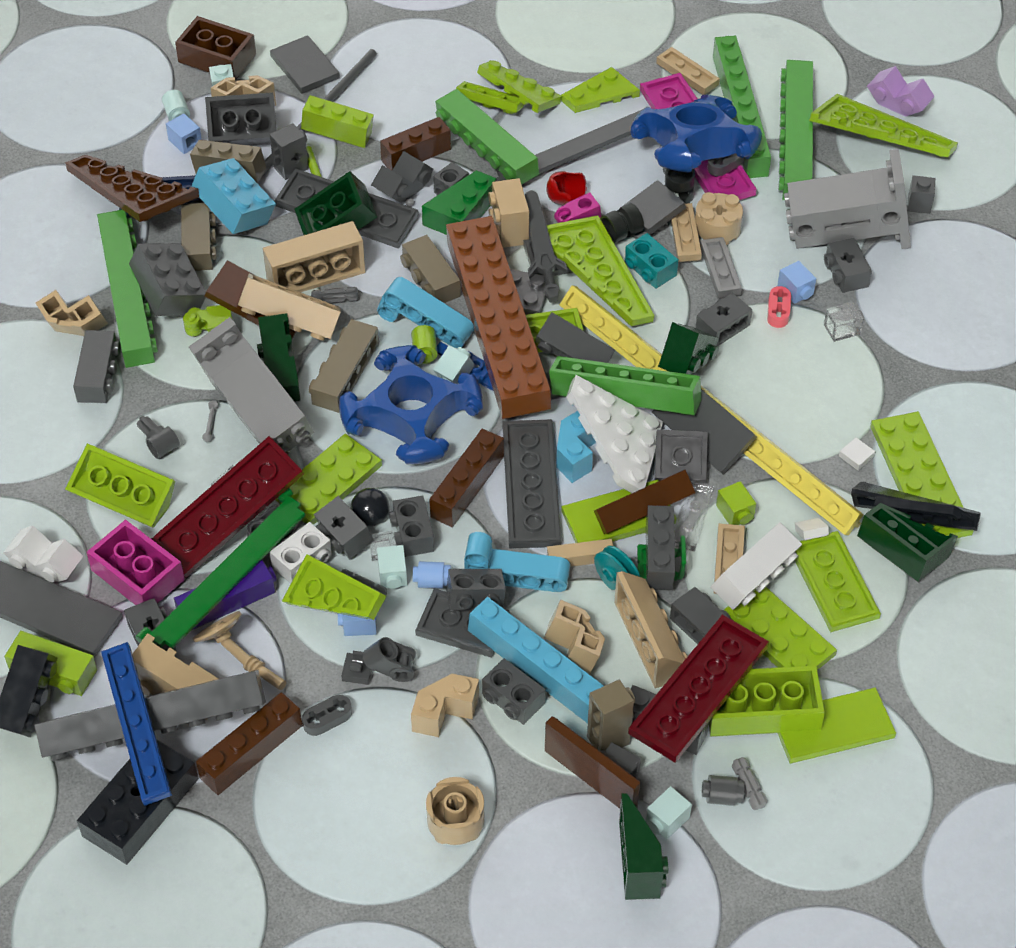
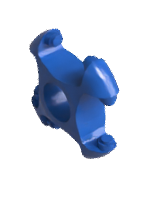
M705 94L700 99L694 100V102L670 108L652 109L645 107L636 115L631 126L633 138L651 137L662 146L657 148L654 153L655 159L661 167L681 172H691L692 169L698 168L701 165V161L726 157L735 153L738 157L749 159L758 150L762 139V132L757 126L742 125L732 120L737 112L730 100Z
M416 345L398 346L380 351L376 357L375 367L381 371L390 370L391 372L387 379L366 398L358 401L357 396L351 391L340 396V418L348 434L359 436L364 427H371L406 443L400 445L396 451V456L406 464L428 463L442 459L449 447V443L443 438L431 439L435 431L450 416L460 410H465L470 416H475L483 409L482 391L474 374L463 372L458 378L459 384L452 383L431 375L416 366L422 364L426 357V353L417 348ZM407 400H418L426 403L424 407L416 410H405L396 406Z

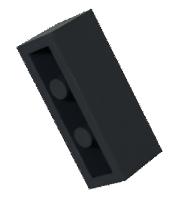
M21 645L17 646L0 695V729L31 738L32 732L35 731L34 725L39 723L38 714L41 705H44L48 698L47 688L50 679L55 676L57 671V657Z

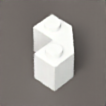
M34 526L21 529L3 552L14 567L52 583L66 580L83 558V555L66 539L52 543Z

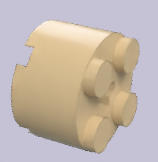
M711 192L702 195L696 206L695 221L698 235L703 240L723 237L726 245H728L731 240H736L739 237L743 208L738 196L723 193L713 194Z
M450 777L443 779L427 795V824L438 843L450 845L465 844L476 840L483 828V794L477 786L475 787L470 784L469 780L465 778Z

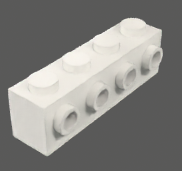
M779 522L712 584L711 588L732 610L740 603L746 606L756 596L753 592L755 589L760 593L770 583L767 579L769 576L774 580L785 569L782 566L783 563L788 567L798 557L795 552L802 543Z

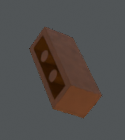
M437 117L380 140L381 161L388 169L393 170L403 151L422 162L451 150V130L440 117Z

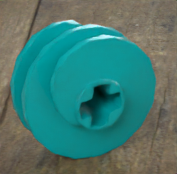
M609 545L605 547L603 551L597 553L594 557V564L601 580L611 590L616 589L617 572L623 571L640 577L639 571L632 560L615 546Z

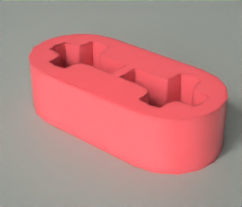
M776 286L771 289L769 294L767 321L776 328L785 327L789 322L791 292L786 287ZM778 297H782V302H777ZM776 312H781V317H776Z

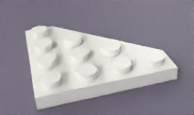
M576 375L571 381L566 398L571 406L575 405L580 414L578 419L588 435L592 434L597 443L595 448L604 464L609 463L614 472L612 476L618 486L631 493L646 487L656 449L657 429L661 430L663 421Z

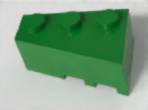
M477 170L422 205V225L447 235L446 224L481 218L490 207L488 193L492 192V182H496L497 178Z

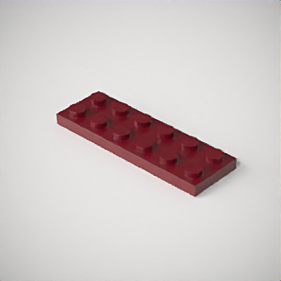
M268 436L151 539L181 561L184 577L187 578L301 478L304 472Z
M722 614L631 724L628 734L676 763L767 650L769 641Z

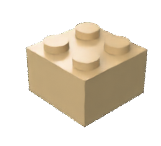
M520 178L492 182V192L488 193L489 203L492 206L489 209V216L493 217L502 247L523 245V240L529 239V209Z

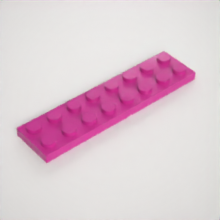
M681 73L640 83V91L652 109L670 108L691 103L697 99ZM708 160L701 161V165L694 169L695 178L705 193L734 194L738 196L739 200L756 195L757 189L741 165L722 176H714L708 172Z

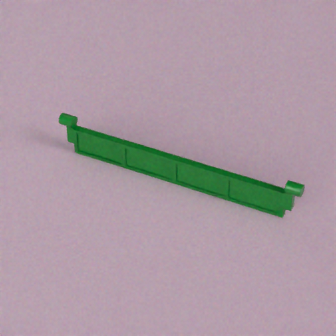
M288 488L278 497L281 504L153 631L148 627H144L135 636L136 640L141 643L148 633L155 638L153 643L160 648L166 644L174 649L305 517V513L300 510L301 503L291 497L293 495L292 490Z

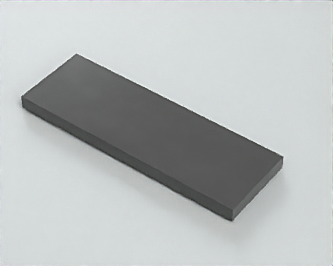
M295 168L274 202L276 207L295 213L294 209L334 181ZM368 193L377 218L359 229V234L399 249L419 215L418 209Z
M552 419L502 421L509 549L543 548L561 545Z
M0 561V618L70 648L93 655L95 658L123 618L122 612Z

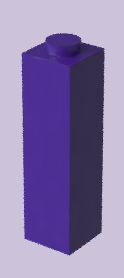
M261 560L192 630L274 594V582L277 579L273 569L266 567ZM196 588L174 597L175 607L177 608Z

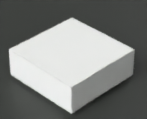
M854 438L840 450L839 457L859 471L875 456L876 451L858 438Z
M820 518L795 522V531L804 540L829 535L828 525Z

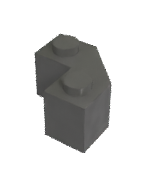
M403 151L393 170L383 165L381 166L371 186L402 203L405 199L410 198L423 189L424 185L429 182L434 169Z

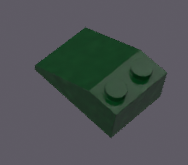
M351 171L294 209L303 235L351 221L354 222L357 230L377 218L365 184Z
M621 793L619 831L625 900L660 899L661 888L666 887L668 858L667 856H662L660 842L629 795Z

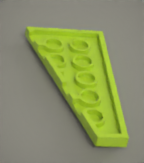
M840 94L834 95L814 110L809 119L812 122L865 135L868 138L880 139L933 153L939 157H949L956 151L958 145L956 141Z
M598 215L546 225L554 255L564 261L566 266L630 326L653 322L654 314Z

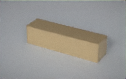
M612 539L547 546V555L567 559L570 562V567L594 564V557L597 553L603 551L609 545L613 546Z

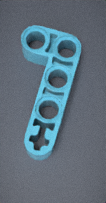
M397 277L383 294L377 308L380 317L386 321L394 322L402 314L419 326L428 325L433 327L436 337L454 348L462 347L474 331V325L468 318L403 277Z
M474 532L468 537L464 569H502L505 586L562 592L566 590L568 585L570 562L562 557L492 549V539L488 534Z

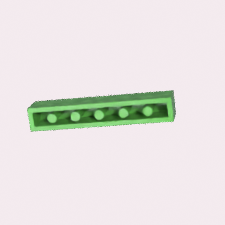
M458 89L435 101L436 117H440L453 134L460 136L467 146L470 145L476 150L477 154L481 158L484 157L493 169L500 171L506 180L520 178L522 185L539 175L538 158Z
M557 356L549 370L553 395L567 397L571 381L577 375L635 407L695 415L702 400L700 376L561 356Z

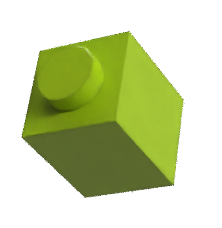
M739 481L718 490L716 506L728 524L744 525L754 519L756 502L742 482Z

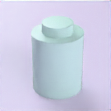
M170 90L162 96V103L169 121L182 114L190 117V111L181 91Z

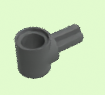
M141 416L139 418L137 427L147 436V447L155 458L162 457L180 445L178 437L169 426L165 428L157 426L148 416Z

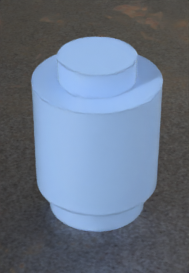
M419 561L418 567L413 566V582H418V588L443 589L444 586H447L448 569H451V565H445L444 562Z

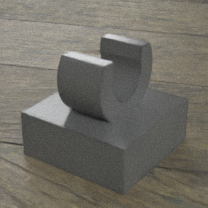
M353 651V653L346 654L341 675L342 681L369 685L372 670L365 665L362 656L363 652Z

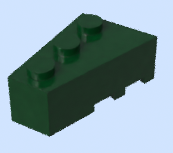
M288 314L258 317L261 344H257L258 356L264 358V364L294 402L301 401Z
M672 322L658 367L669 372L695 373L700 367H704L707 362L715 359L719 349L716 346L719 338L695 327Z
M879 503L864 515L857 534L869 546L917 582L950 557L958 536L951 533L949 536L933 530L934 526L926 523L923 526L910 520V515Z

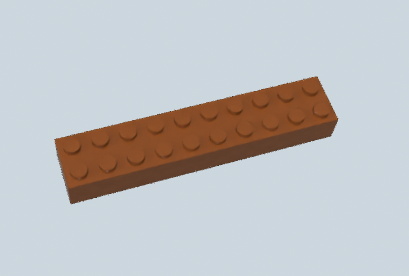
M487 216L446 224L448 248L457 276L460 279V286L474 325V331L502 419L551 409V390L493 217Z

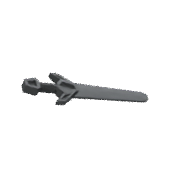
M530 190L526 192L525 198L529 209V227L535 260L528 268L529 279H531L537 272L543 274L546 284L544 294L550 303L556 302L559 297V285L555 284L553 272L555 269L567 272V266L564 261L554 255L538 194Z

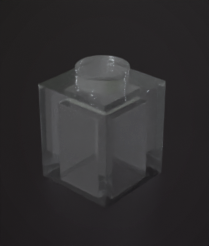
M854 302L826 309L824 326L833 342L860 335L862 324H864V316L862 311L857 309Z

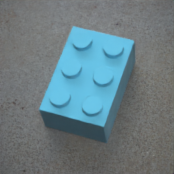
M234 158L199 167L191 186L198 188L199 198L232 234L268 224L276 206V203Z

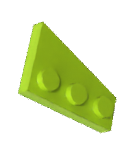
M610 67L561 94V102L574 113L600 107L601 103L620 102L623 97H640V90L613 67Z

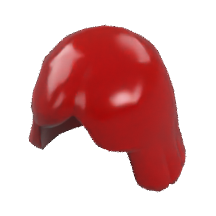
M566 171L553 173L546 186L549 199L553 203L566 205V203L585 195L587 187L583 173H570Z

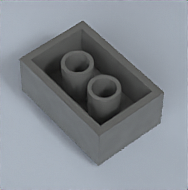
M273 92L205 97L208 141L239 145L271 144L270 134L277 131Z
M181 243L138 244L129 265L154 315H185L191 308L197 307L201 309L206 299L204 297L206 291Z

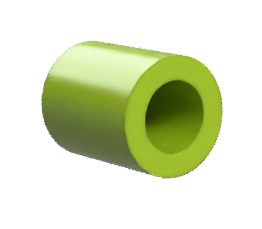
M428 325L415 327L411 332L412 345H416L417 348L426 353L423 364L430 363L438 355L435 330Z

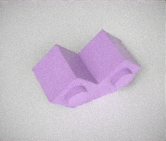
M896 66L880 71L867 85V88L879 105L905 117L923 111L934 98V94L924 79L907 84Z

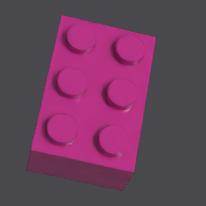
M126 519L86 552L91 571L135 605L155 598L156 603H159L185 580L181 561Z

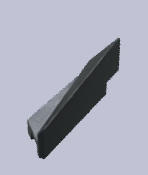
M859 482L851 491L854 507L873 509L879 503H882L910 515V520L919 524L928 523L935 526L978 530L981 513L978 511L866 482Z

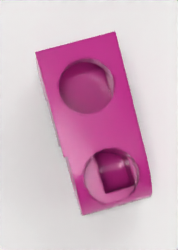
M589 192L560 207L555 212L554 218L557 223L597 215L601 218V208Z

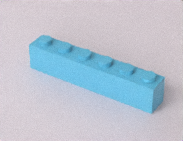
M487 596L470 613L468 631L545 688L547 693L588 724L590 692L604 685Z

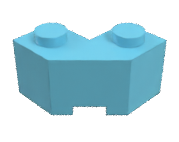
M578 411L561 420L557 445L556 468L571 483L592 471L593 452L589 447L596 443L592 434L588 435L578 419L580 416Z

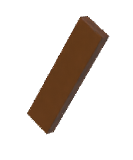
M682 470L593 511L603 533L607 534L646 516L648 505L668 506L696 492L686 470Z

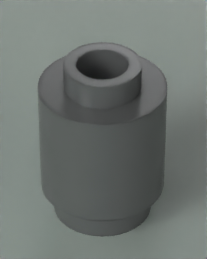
M709 775L708 780H703L702 797H706L708 804L735 806L736 803L742 804L744 781L737 780V777Z

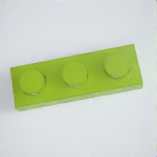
M466 81L456 87L472 102L482 103L483 106L488 108L497 107L503 109L505 113L514 114L524 107V104L518 101L519 96L509 95L505 92Z

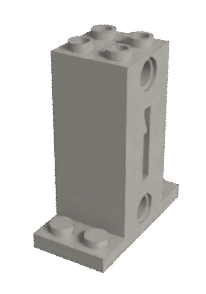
M899 149L889 150L890 160L886 161L887 168L787 183L788 193H784L786 207H790V209L786 210L787 223L792 224V226H789L790 240L795 239L796 249L825 245L850 238L859 240L895 234V240H900L901 249L911 248L905 186Z
M231 317L189 346V349L212 385L221 393L259 444L270 436L289 455L291 449L298 444L306 443L310 439L314 431L306 416L243 337Z

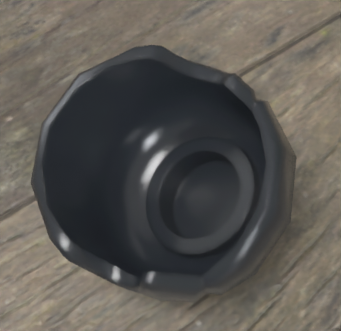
M365 488L357 492L351 501V510L366 526H376L382 523L389 515V501L386 495L376 488Z

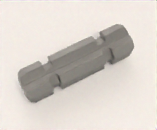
M744 757L735 759L732 768L735 774L739 775L737 779L744 781V793L747 798L750 797L748 801L752 809L764 808L767 799L764 793L760 792L761 787L753 771L748 769L750 765L747 759Z

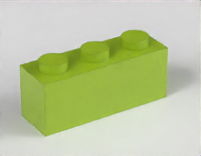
M309 95L302 110L301 129L365 148L372 134L374 114Z
M21 630L4 656L8 669H10L18 645L57 657V671L55 676L50 679L49 685L59 688L66 694L74 693L82 696L97 672L93 655Z

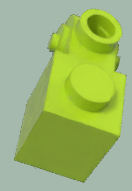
M221 305L207 306L206 310H201L197 307L191 308L183 316L185 332L189 336H198L202 330L210 332L229 317L233 320L232 311Z

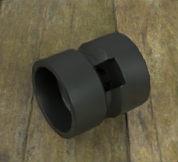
M666 169L664 186L685 202V204L690 203L694 191V169L691 172Z
M628 203L620 207L619 210L611 211L600 218L613 243L625 239L627 235L636 234L644 228L642 214L633 203Z

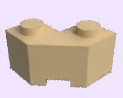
M258 75L249 76V80L235 81V77L225 78L211 87L212 97L273 92L276 106L274 83Z
M57 290L36 302L41 313L56 332L84 336L85 330H99L108 324L89 295L71 307H68Z
M560 600L549 621L544 639L567 648L566 657L590 675L600 657L605 638L600 630H594L589 622L591 618L586 610Z
M450 674L419 690L411 712L412 732L439 737L446 714L473 720L479 699V679Z

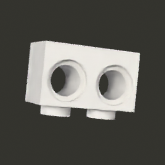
M308 522L270 551L272 568L291 584L306 554L323 563L329 560L330 556H332L331 541L313 524Z

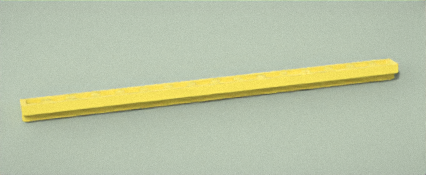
M572 285L559 304L563 309L577 308L581 323L635 367L667 371L658 367L662 356L659 351L577 286ZM701 386L704 392L757 436L744 451L747 457L844 535H850L855 527L860 526L861 523L859 521L864 514Z

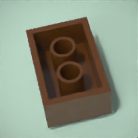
M196 16L175 41L179 63L209 73V67L231 64L235 80L256 55L254 34Z

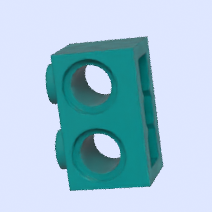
M648 233L626 245L625 263L655 289L677 276L679 259Z

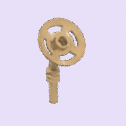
M240 611L234 612L213 623L193 638L194 642L215 639L217 643H221L243 664V668L246 671L259 670L260 677L279 690H283L286 686L285 680L267 669L264 662L253 655L249 656L230 638L232 634L229 630L242 615Z

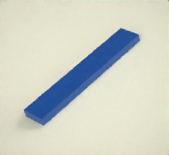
M126 642L101 651L142 803L148 805L170 797L172 792L131 647Z

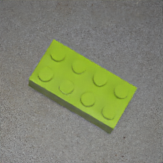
M817 666L751 669L709 721L710 737L821 730L825 711Z

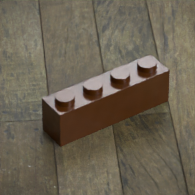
M483 428L479 431L431 496L430 518L452 528L503 459V437Z
M282 692L264 705L260 711L253 714L196 761L199 778L213 792L220 795L303 726L300 708Z

